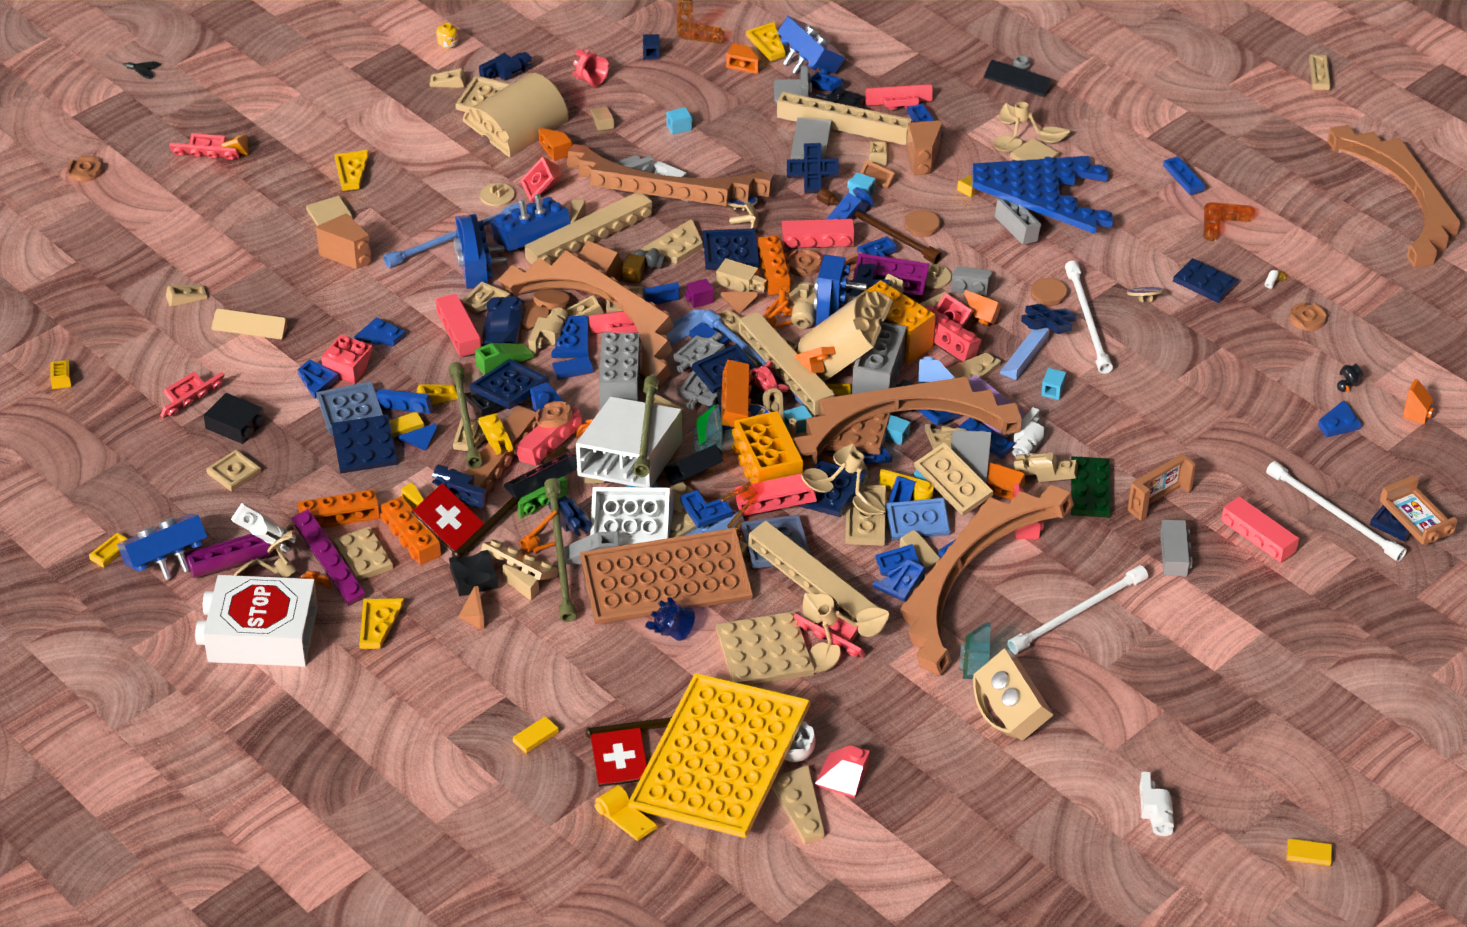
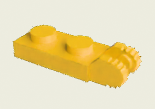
M497 413L479 418V425L496 455L501 454L500 445H505L508 452L513 450L509 436Z

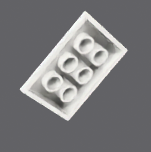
M593 487L590 535L597 532L617 531L619 546L669 538L674 492L670 488Z

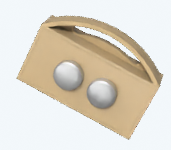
M1005 648L973 674V687L977 706L985 720L1000 732L1023 741L1054 715L1019 659ZM986 695L994 712L1003 721L1004 728L1000 727L991 717L985 701Z

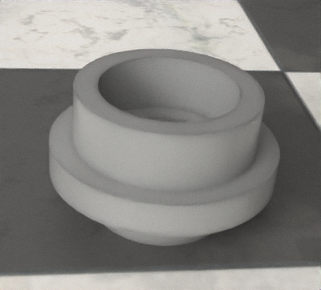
M1019 55L1015 58L1013 65L1025 70L1030 66V61L1028 57Z

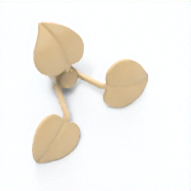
M1018 102L1015 104V107L1005 103L1000 111L999 118L1005 124L1016 122L1013 137L1008 135L997 137L993 142V146L1002 152H1012L1020 147L1022 140L1016 138L1019 122H1026L1028 118H1030L1037 134L1040 135V140L1047 143H1055L1062 140L1070 133V130L1058 127H1044L1040 131L1032 116V112H1029L1028 103Z
M854 444L845 446L835 452L833 459L841 467L832 477L828 478L824 471L817 468L807 469L801 475L802 480L808 487L817 492L825 493L833 489L831 481L844 468L849 473L857 472L855 490L857 496L853 498L854 506L859 511L870 515H879L886 512L883 505L874 495L866 491L859 492L860 475L865 464L863 461L864 455L856 450Z
M290 523L284 528L289 532L281 537L276 536L279 539L267 550L270 553L276 549L281 557L274 563L275 568L259 559H252L241 566L233 576H238L244 570L256 564L266 567L274 574L279 573L283 578L292 576L297 569L286 558L283 551L280 550V546L287 539L294 538L295 530L293 525Z
M805 593L803 600L804 617L814 624L823 622L822 625L828 640L827 644L824 642L818 643L809 651L814 668L813 672L827 671L834 667L840 659L841 649L838 645H831L832 640L828 625L831 626L836 623L837 617L854 627H858L860 635L872 637L884 628L890 613L881 608H867L859 612L856 616L857 622H853L840 614L839 611H834L835 602L829 595Z

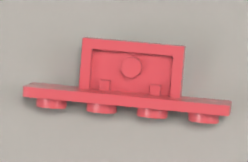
M931 84L866 88L867 105L883 104L891 110L898 109V106L907 108L918 105L919 102L932 101Z
M191 133L189 144H169L172 153L180 156L189 154L194 157H200V155L210 158L224 157L228 160L239 159L240 157L236 148L222 147L221 144L226 142V137L221 135Z
M624 311L589 315L590 332L592 334L608 331L613 333H639L633 321Z
M194 371L166 388L164 394L172 403L163 408L161 417L173 416L182 406H189L195 398H202L208 393V390L221 386L224 373L221 372L208 381L203 382Z
M794 614L793 618L797 621L796 625L804 631L809 629L813 631L812 634L821 640L827 639L822 625L823 622L814 624ZM837 617L834 625H828L832 640L831 645L845 648L846 652L855 658L857 656L865 657L864 651L852 644L858 633V627H854Z

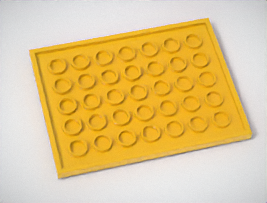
M695 673L628 802V806L636 808L641 812L747 838L810 707V701Z

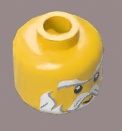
M444 23L437 28V42L440 46L452 48L457 44L458 30L454 25Z

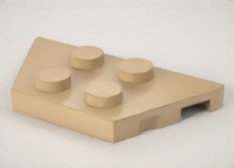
M690 219L641 248V250L647 253L650 249L656 248L660 254L664 255L663 260L677 264L701 250L703 242L693 220Z

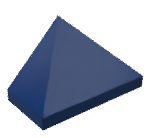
M435 423L396 437L401 442L426 451L437 426Z
M896 476L887 503L910 501L915 481Z

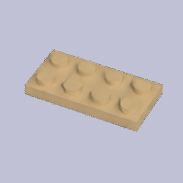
M945 442L914 462V467L962 516L993 496V490Z
M864 485L859 492L866 491L871 493L885 508L886 485ZM852 501L846 509L845 544L884 546L885 513L879 515L865 514L859 511Z

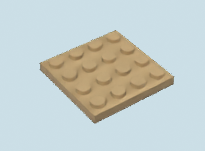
M794 611L716 624L717 636L732 682L753 686L814 675V668L800 627L796 625L797 621L793 618Z

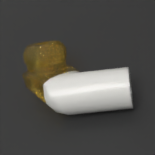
M1272 270L1264 286L1273 288L1275 281L1285 280L1286 273L1281 272V270Z

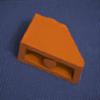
M732 43L726 54V67L758 74L759 58L749 46Z
M544 128L538 129L539 143L553 161L568 157V150L573 145L571 138H568L564 132Z
M965 290V297L970 308L973 310L974 317L979 319L978 323L986 326L989 323L995 325L1002 304Z
M1414 379L1409 388L1403 418L1425 424L1427 418L1431 419L1434 412L1432 407L1433 398L1418 379Z

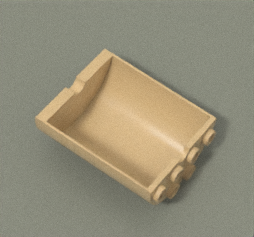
M529 73L466 111L463 122L481 136L486 135L490 143L511 158L539 140L538 129L555 130L568 122L569 110L558 91V87L554 83H551L542 74Z
M878 291L862 292L803 335L798 344L797 354L819 347L834 346L835 354L828 356L829 359L823 360L825 372L815 373L824 382L874 347L882 328L879 323L885 320L893 300Z

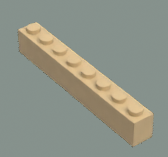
M782 92L777 101V118L796 122L797 117L831 120L832 130L897 144H907L908 123H912V119L787 92Z
M634 193L526 244L525 259L531 264L538 258L553 263L566 250L572 254L582 249L587 240L595 243L651 216L652 201L642 193Z
M759 312L739 318L740 335L766 363L770 360L773 362L774 372L814 416L820 414V399L835 397L833 390H830L822 379L815 373H811L795 358V355H797L795 349L788 345L786 340L777 333V330Z
M766 520L749 533V547L808 593L825 594L832 597L835 602V612L839 611L840 614L848 619L857 622L856 616L862 610L880 608Z

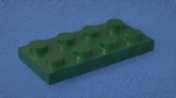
M1071 456V460H1076L1078 464L1077 476L1075 479H1071V497L1074 504L1071 508V515L1110 518V459Z

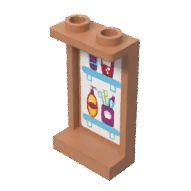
M1182 453L1131 483L1128 511L1142 521L1147 518L1148 506L1180 487L1188 493L1192 491L1196 464Z
M1415 475L1383 487L1380 502L1422 545L1435 542L1455 532L1458 519L1456 517L1447 519L1417 488L1419 479Z

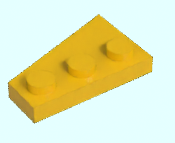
M775 21L746 31V36L770 61L785 57V50L777 33Z
M368 150L334 154L342 191L360 189L369 156Z
M404 598L363 599L360 649L381 648L404 605Z

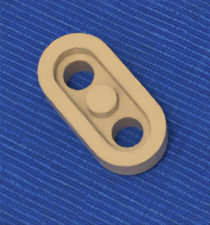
M776 388L766 390L763 394V406L770 412L778 411L783 420L782 393Z

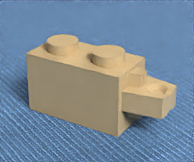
M725 258L717 270L716 285L739 292H751L752 290L764 292L767 288V280L758 276V268Z

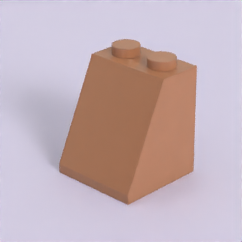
M942 120L908 123L906 151L913 175L931 174L940 152Z
M347 213L316 226L320 256L354 269H359L372 263L369 234Z
M587 240L578 256L582 261L590 262L596 270L601 269L607 277H613L617 280L623 274V262L618 252Z

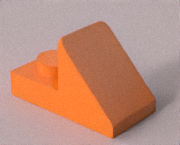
M834 346L819 347L797 354L795 358L811 373H824L823 360L829 359L828 356L835 354Z

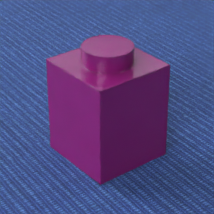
M707 278L687 283L685 298L687 302L691 303L693 308L714 303V289Z

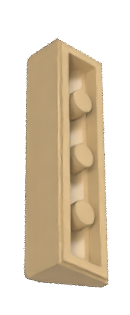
M216 309L212 330L282 340L287 330V320L284 317Z

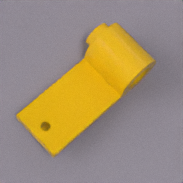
M885 469L880 470L879 485H886V490L891 491L896 476L915 481L911 497H914L913 501L933 499L934 487L930 482Z
M620 785L614 786L597 797L595 808L598 813L606 816L636 841L657 829V825L636 808L628 806V795Z

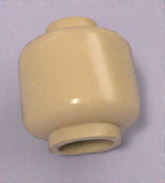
M808 302L796 303L792 309V323L800 329L811 327L816 314L814 306Z

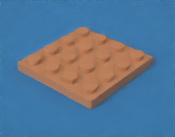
M893 412L875 416L850 427L833 439L823 451H838L845 446L854 444L856 450L860 452L880 455L887 433L888 420Z

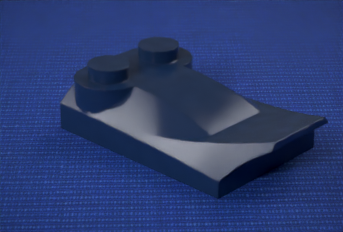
M514 296L491 298L486 304L488 311L483 328V344L481 346L490 343L517 344L526 309L525 301Z

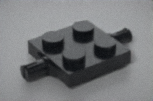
M836 88L828 95L818 92L816 99L871 110V108L863 106L866 102V97L858 93L845 91L842 88Z

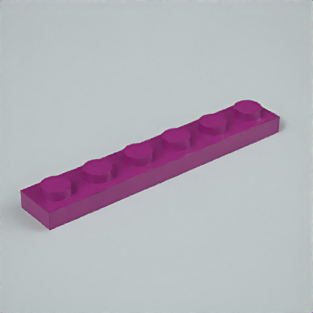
M309 509L292 517V523L347 605L350 606L365 598L364 590Z

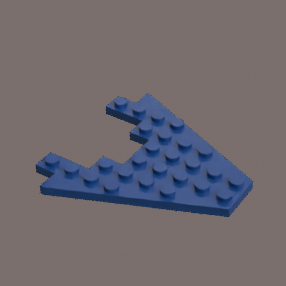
M1090 156L1045 157L1044 159L973 163L972 188L1093 234L1096 232V225L1112 227V212L1078 207L1077 198L1059 194V183L1074 185L1075 177L1107 182V167L1091 165Z

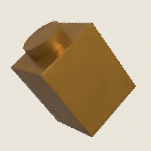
M627 255L622 267L623 281L641 282L646 270L645 256Z

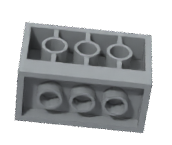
M886 322L879 323L882 328L874 347L855 361L852 394L894 388L896 386L905 361L907 326Z
M602 333L599 376L600 410L610 397L638 401L640 376L639 333Z

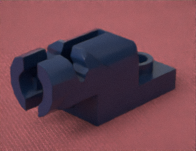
M526 52L518 53L512 57L503 53L480 65L479 77L491 79L498 76L502 80H506L532 68V65L528 64L532 61V58Z
M440 464L436 466L432 478L435 479L432 481L433 484L439 486L443 483L463 503L483 509L486 504V489L474 486V476L459 472L454 468L448 470L447 466Z
M567 496L559 498L560 521L566 532L571 530L577 536H581L578 530L581 528L587 534L591 530L592 522L585 512L579 507L574 498L568 499Z

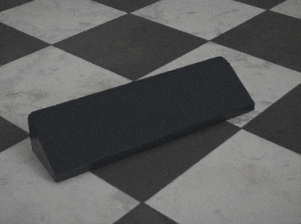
M996 60L990 61L984 74L986 79L1042 97L1051 89V78Z
M566 452L506 482L503 486L514 498L520 499L543 487L546 480L551 478L559 479L577 470V456Z

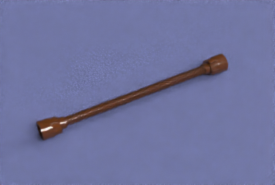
M821 188L817 194V200L828 206L830 204L837 206L841 202L835 197V193L826 188ZM858 210L853 215L921 252L924 255L923 258L933 264H938L942 259L943 253L932 246H923Z

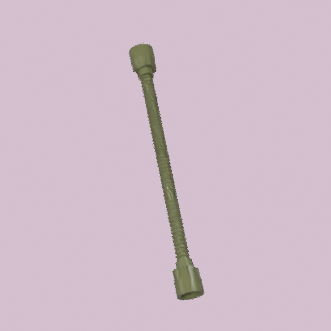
M453 362L449 365L448 369L450 377L456 385L467 441L466 462L469 468L476 469L482 465V458L474 443L462 380L465 378L464 368L460 362Z
M648 376L644 380L643 392L646 393L641 445L633 470L634 474L638 477H646L650 469V460L647 459L653 399L659 388V380L655 376Z
M551 478L545 481L544 486L546 498H549L551 503V511L557 510V514L552 519L562 594L559 612L560 619L563 622H571L576 619L575 603L574 601L571 602L558 505L561 488L560 481Z

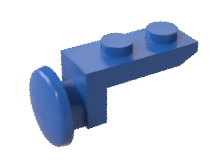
M856 187L853 189L855 196L848 192L826 220L851 219L857 210L865 213L868 206L873 207L874 200L866 191Z

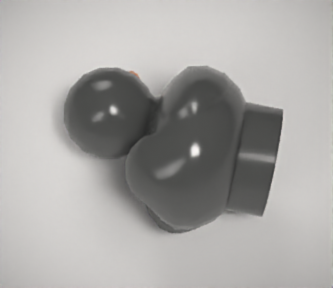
M652 248L647 253L639 249L634 253V255L645 256L648 269L661 268L664 255L660 254L658 249Z

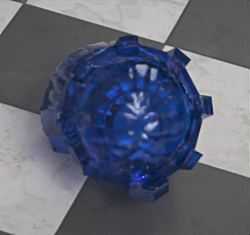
M671 597L667 598V602L661 600L658 603L660 605L657 612L652 611L651 616L654 617V622L648 621L645 627L649 630L653 629L654 633H659L661 636H671L677 641L685 640L691 633L695 623L694 610L690 606H681Z

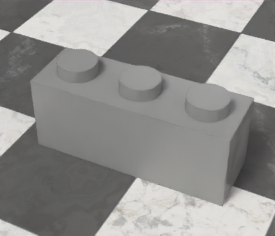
M999 198L994 217L1022 245L1037 242L1041 223L1023 206Z
M1162 520L1160 540L1163 575L1187 576L1188 568H1192V557L1189 556L1191 554V542H1187L1190 538V529L1186 528V520Z

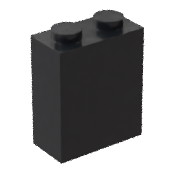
M225 393L204 414V422L207 430L243 444L264 424L265 417L262 407Z
M714 444L665 467L664 470L672 486L724 462L723 454L720 448Z

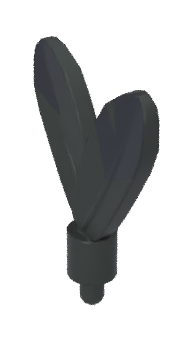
M155 61L138 64L128 62L123 63V66H126L127 69L135 70L144 78L152 79L153 74L150 69L158 68L160 63Z

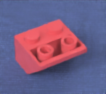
M340 335L321 356L322 366L338 373L339 379L356 384L366 371L373 345Z

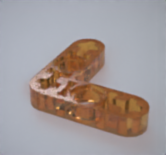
M678 0L677 35L680 38L715 44L723 41L725 32L722 28L693 24V0ZM681 15H686L689 19L684 20L681 18ZM701 30L705 33V35L701 36L697 33V31Z
M1214 202L1205 204L1203 237L1208 241L1217 240L1220 233V220L1253 221L1255 209L1248 205Z

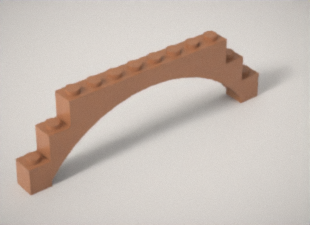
M1349 125L1330 128L1327 142L1333 151L1349 153L1379 165L1401 180L1414 194L1421 206L1425 224L1417 240L1409 244L1407 258L1414 268L1433 265L1437 251L1446 250L1449 237L1457 236L1461 223L1460 219L1452 211V208L1446 203L1444 197L1441 196L1437 187L1433 185L1429 176L1423 171L1422 166L1418 164L1414 155L1408 150L1407 145L1400 138L1381 141L1375 132L1356 135Z
M573 144L568 150L567 167L578 168L580 177L591 178L590 186L727 206L730 199L748 201L752 194L769 197L773 191V173L757 171V173L723 178L667 176L644 172L611 162L594 153L590 146Z
M566 250L553 264L548 260L544 261L538 258L527 271L512 265L498 279L503 290L514 297L535 290L566 288L586 291L612 302L625 312L639 332L643 353L642 369L639 373L643 381L648 376H655L659 380L660 388L672 375L668 368V363L664 360L673 350L669 338L665 336L674 326L671 321V315L665 310H659L653 302L648 303L640 294H634L626 285H620L615 278L607 277L601 269L596 270L590 262L582 261L576 253L571 254Z
M965 376L820 399V416L807 418L806 432L808 436L795 437L793 442L803 460L804 467L816 465L817 458L821 452L842 432L864 420L881 414L906 410L946 411L984 422L1001 431L1002 435L1021 432L1022 418L1016 403L997 406L991 390L972 392L968 378Z
M1050 485L1041 494L1040 498L1020 491L1011 500L1010 504L989 497L981 506L977 514L971 518L966 528L959 533L958 538L948 547L946 553L936 562L934 568L925 576L922 583L915 588L913 594L903 603L900 609L904 622L912 625L908 631L912 644L920 648L916 654L920 668L941 676L952 662L948 649L944 648L942 644L941 618L946 598L962 570L986 547L1010 532L1042 520L1056 517L1063 519L1074 505L1069 491Z

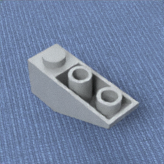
M597 532L565 546L566 565L581 564L580 552L619 546L618 532Z

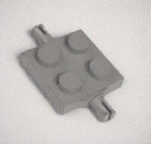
M716 332L709 338L696 335L673 355L674 360L681 363L677 366V370L682 373L687 367H692L693 363L725 349L724 344L717 342L722 338V335L719 332Z
M692 371L679 390V397L690 400L686 406L688 409L691 407V410L694 409L697 403L711 406L717 402V392L712 394L694 371Z

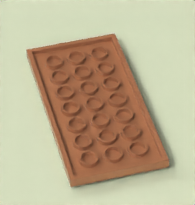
M735 528L580 552L581 565L595 624L749 600L753 597Z

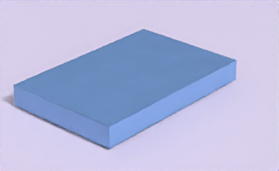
M944 498L886 503L892 541L900 540L901 537L913 530L922 538L950 535Z

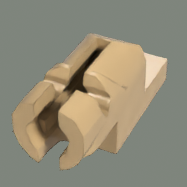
M554 308L547 318L538 317L528 340L529 350L534 355H537L539 348H542L543 344H556L568 319L566 318L568 313L565 309Z
M1054 452L1030 453V457L1026 454L1015 456L1017 460L1014 461L1015 469L1025 473V475L1036 474L1038 482L1075 479L1077 476V461L1066 460L1057 462Z

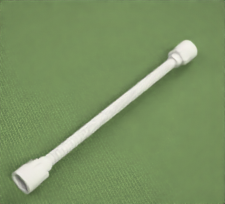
M1069 261L1065 265V270L1068 278L1072 279L1093 340L1097 353L1096 365L1098 371L1102 374L1109 373L1113 366L1109 355L1104 353L1080 281L1081 269L1077 261Z
M1273 461L1268 466L1266 471L1268 475L1278 481L1281 480L1291 484V486L1310 497L1325 509L1337 515V517L1382 546L1384 553L1395 561L1399 562L1403 559L1407 552L1406 548L1395 541L1391 542L1383 539L1304 484L1292 478L1288 473V469L1278 462Z
M1142 565L1133 568L1126 573L1124 579L1030 633L1024 635L1020 633L1008 640L1009 649L1014 654H1018L1030 647L1032 640L1104 600L1106 597L1127 585L1134 584L1136 586L1148 578L1146 569Z

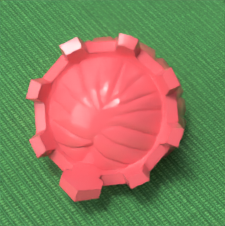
M582 49L577 50L576 56L580 57L579 61H574L573 65L577 67L576 71L572 72L573 75L577 76V80L585 81L591 87L600 86L608 74L609 61L606 58L598 57L587 49L585 53Z
M771 360L759 368L750 370L754 374V378L751 379L752 382L761 391L765 392L768 389L776 388L782 394L788 392L789 387L780 384L775 377Z

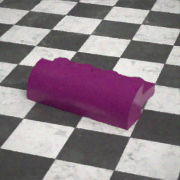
M858 253L853 280H856L858 264H876L877 273L875 280L885 279L887 274H890L904 281V295L924 297L929 263Z
M248 534L186 552L184 556L190 568L192 578L247 563L252 559L268 557L271 555V552H267L270 547L269 543L253 534Z

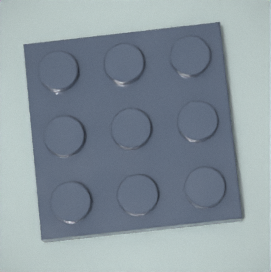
M371 381L316 392L328 434H333L331 423L383 415Z
M799 515L741 522L743 536L747 544H749V533L766 520L810 554ZM748 546L752 569L774 566Z

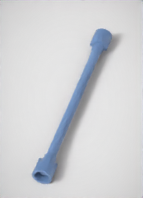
M516 202L505 207L504 211H501L499 214H511V210L520 208L519 203ZM497 215L483 219L484 226L489 225L490 221L496 219ZM456 231L405 251L387 253L383 255L384 262L388 268L394 267L402 263L408 256L457 238Z
M710 309L703 314L702 320L712 329L720 330L761 366L766 364L755 350L723 324L721 317ZM774 372L775 377H776L783 385H786V384L781 380V378ZM794 394V399L797 400L801 405H804L802 401Z

